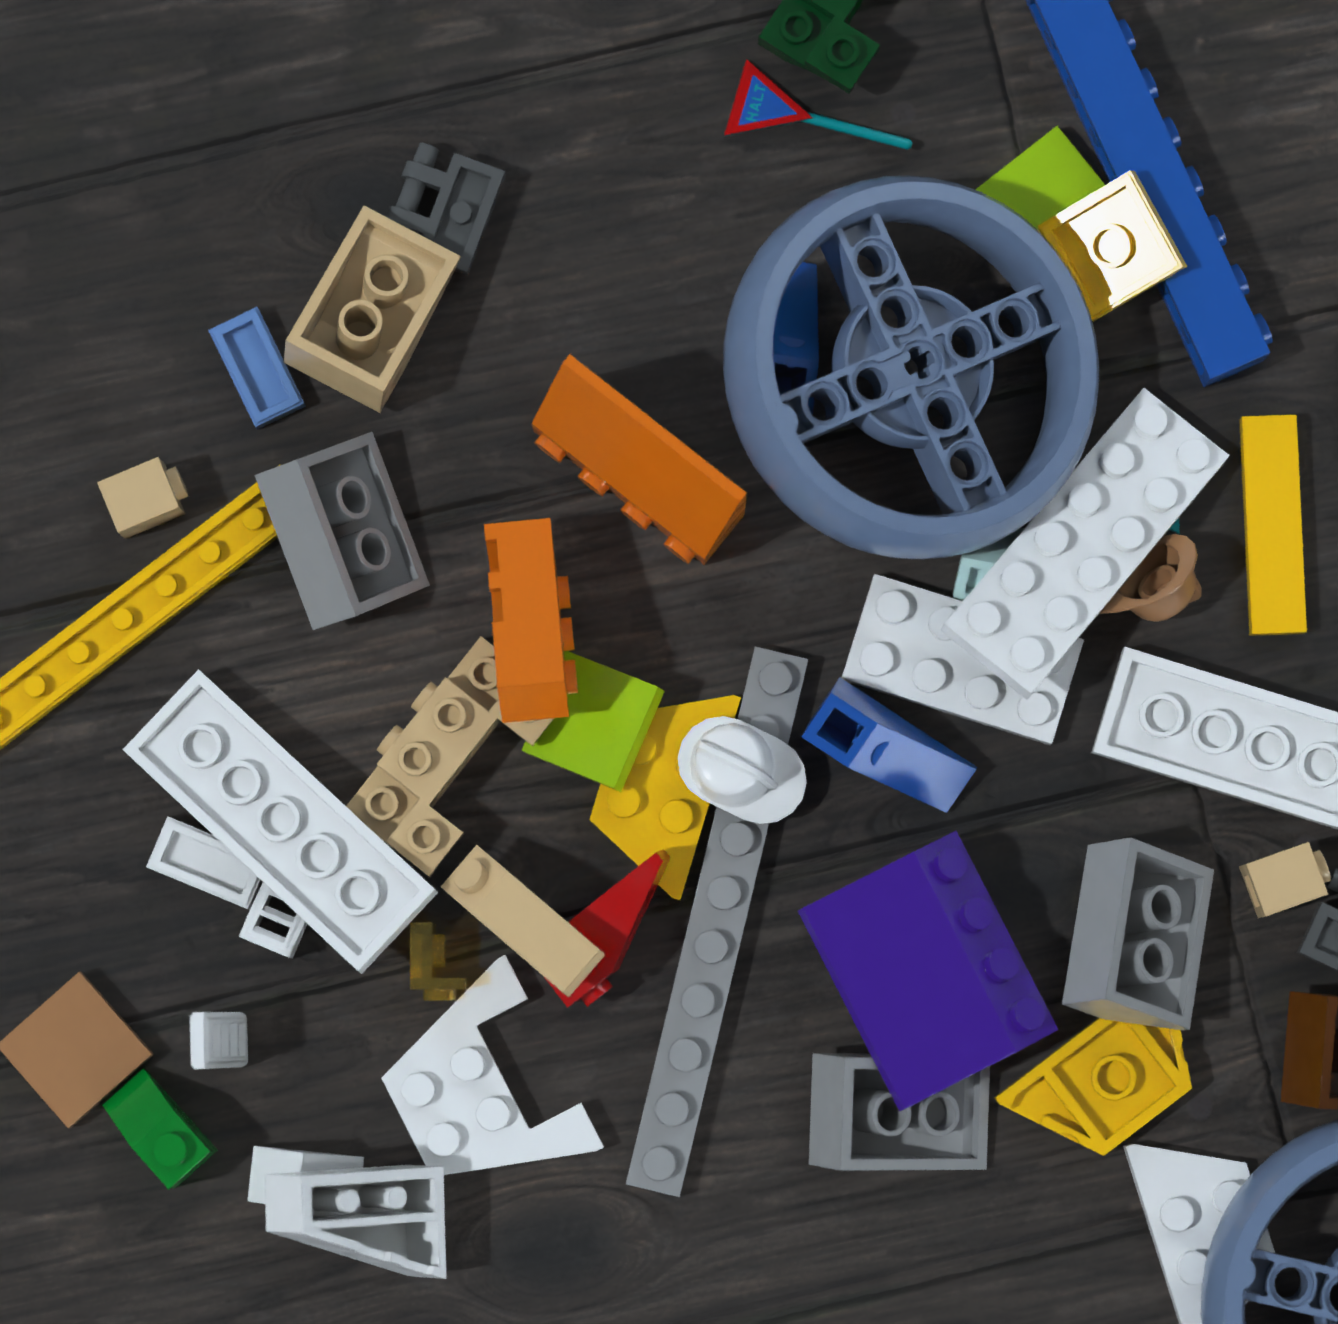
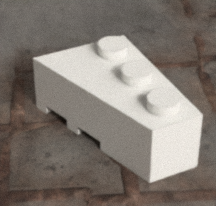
M395 1165L265 1174L267 1232L406 1276L446 1279L443 1166Z

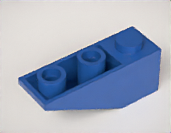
M802 262L786 287L775 319L773 361L780 395L817 380L819 365L817 264ZM809 397L808 408L810 413L813 414L814 398Z
M841 677L837 679L802 735L803 739L846 767L945 813L949 811L977 770L975 765Z

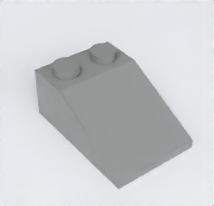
M813 1053L809 1165L840 1171L987 1170L990 1066L899 1112L870 1054Z

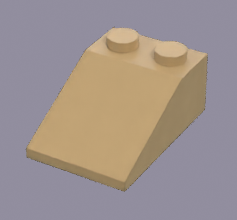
M363 206L285 341L284 363L380 413L419 343L461 256Z

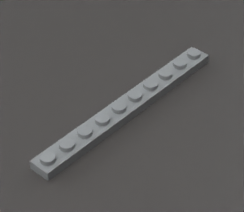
M755 646L738 720L746 722L782 740L788 745L808 659ZM716 807L626 1180L627 1185L680 1197L769 823L758 824L743 820Z

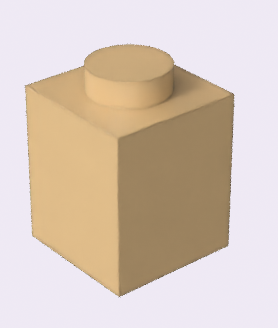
M159 457L97 482L116 530L124 539L185 514L180 500L189 495L176 466L167 469Z
M1309 842L1239 866L1258 918L1266 917L1328 895L1324 884L1331 881L1328 865L1320 850L1313 852Z

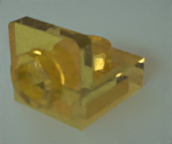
M410 922V990H423V1001H456V990H468V978H436V967L446 966L445 934H436V924L433 922Z

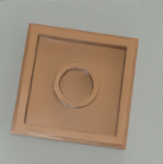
M78 972L0 1041V1051L68 1129L79 1122L154 1055L83 972Z

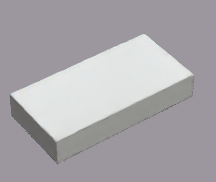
M168 816L146 866L149 869L249 910L262 881L214 835Z

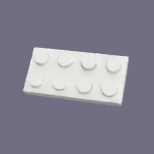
M874 574L842 679L849 683L1047 745L1052 744L1084 639L1078 638L1027 700L941 631L944 623L963 601Z

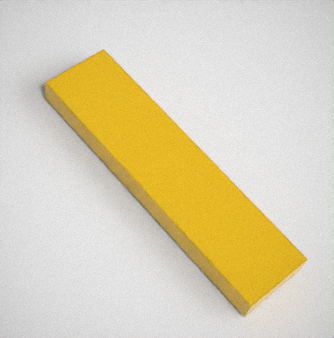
M1297 415L1242 416L1239 420L1249 636L1305 634L1307 632Z

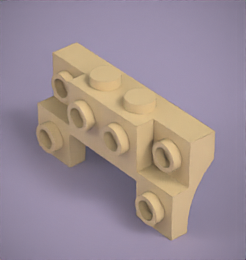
M480 636L448 678L445 677L439 686L431 681L421 691L411 705V708L417 714L404 730L396 725L386 735L377 748V751L383 755L377 763V768L346 805L378 837L429 877L432 876L437 866L464 835L461 830L435 811L433 806L497 725L502 722L497 689L494 646L482 636ZM554 718L503 724L531 746H534Z

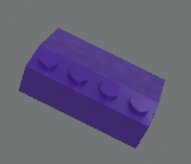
M957 831L798 910L899 1112L1058 1030Z

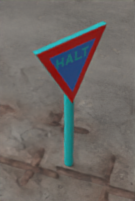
M747 59L724 137L804 122L906 150L911 149L913 146L912 141L907 138L806 112Z

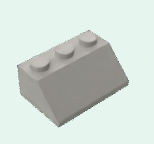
M373 432L254 475L313 630L358 616L430 586Z
M1131 837L1088 845L1062 1005L1104 1020L1176 1030H1190L1214 869Z

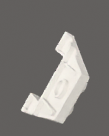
M506 955L499 957L381 1078L425 1165L443 1166L444 1175L595 1152L604 1148L582 1102L533 1128H529L478 1026L528 1000Z

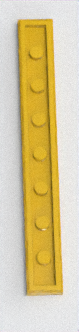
M257 482L0 678V750L278 538Z

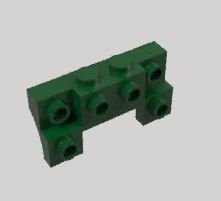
M782 0L758 37V45L783 61L814 73L848 94H851L856 82L880 49V44L848 25L864 0Z

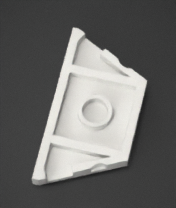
M1137 1144L1124 1145L1123 1148L1179 1324H1202L1201 1287L1205 1262L1212 1238L1222 1215L1237 1191L1250 1176L1247 1163ZM1266 1229L1257 1249L1275 1253L1268 1229Z

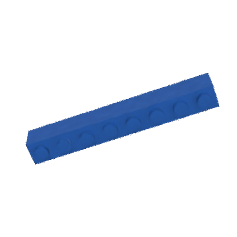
M1025 0L1109 183L1130 170L1136 172L1187 265L1186 268L1158 283L1157 287L1203 387H1207L1263 362L1271 353L1267 346L1273 342L1270 329L1264 317L1260 313L1253 315L1245 295L1250 293L1246 277L1238 264L1232 266L1229 264L1222 246L1227 244L1222 225L1214 214L1208 217L1199 199V197L1204 195L1201 180L1192 165L1185 168L1176 149L1181 147L1179 133L1169 116L1163 119L1154 101V99L1159 97L1156 83L1146 67L1141 70L1139 69L1131 52L1136 49V42L1125 19L1117 21L1109 4L1112 0Z

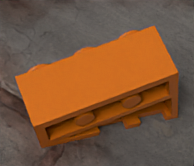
M542 518L484 524L490 568L488 580L489 591L492 597V629L502 723L569 717L567 694L578 693L575 660L565 661L564 651L575 650L572 618H561V609H570L571 599L568 576L557 577L551 519Z

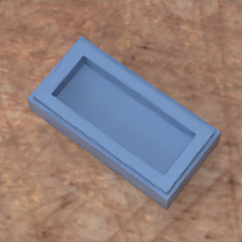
M258 307L208 330L257 430L306 406Z

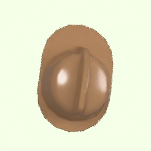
M1171 534L1163 536L1099 614L1130 610L1144 620L1159 622L1177 615L1189 603L1202 597V588L1194 571L1198 557L1195 543L1184 535Z

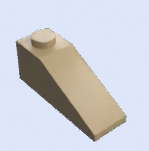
M478 845L472 849L441 886L442 889L568 998L605 956L600 949Z

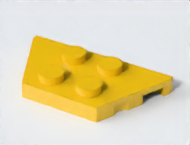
M735 695L657 708L622 791L619 792L600 784L589 819L637 866L641 865L654 853L664 849L671 858L658 885L672 899L681 901L710 804L692 793L680 776L677 757L681 742L692 727L705 719L721 716L735 719L741 697Z
M1097 1018L996 1095L994 1099L999 1105L1105 1156L1192 1089L1188 1064L1185 1061L1182 1047L1181 1030Z

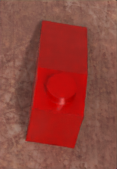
M664 849L654 853L568 922L600 949L605 956L569 998L546 979L567 1008L580 999L588 1007L613 988L607 978L620 968L671 858Z

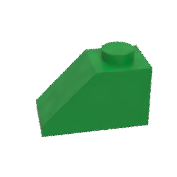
M145 1068L139 1071L102 1105L130 1147L168 1190L177 1188L218 1151Z

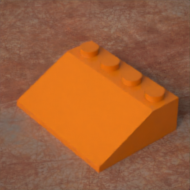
M568 355L532 421L533 431L539 435L534 443L558 463L566 456L580 467L582 471L577 477L598 495L603 497L609 490L625 504L620 511L640 528L647 530L652 524L664 533L668 538L663 545L679 559L689 564L695 558L705 565L745 515L747 493L572 355Z

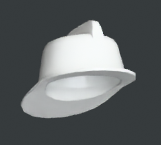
M726 716L708 718L692 727L681 742L677 759L680 776L687 788L702 800L750 822L758 824L778 822L792 814L803 800L807 781L804 764L796 751L782 740L746 722Z

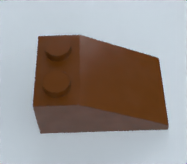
M1290 991L1280 1102L1318 1109L1338 1110V994Z

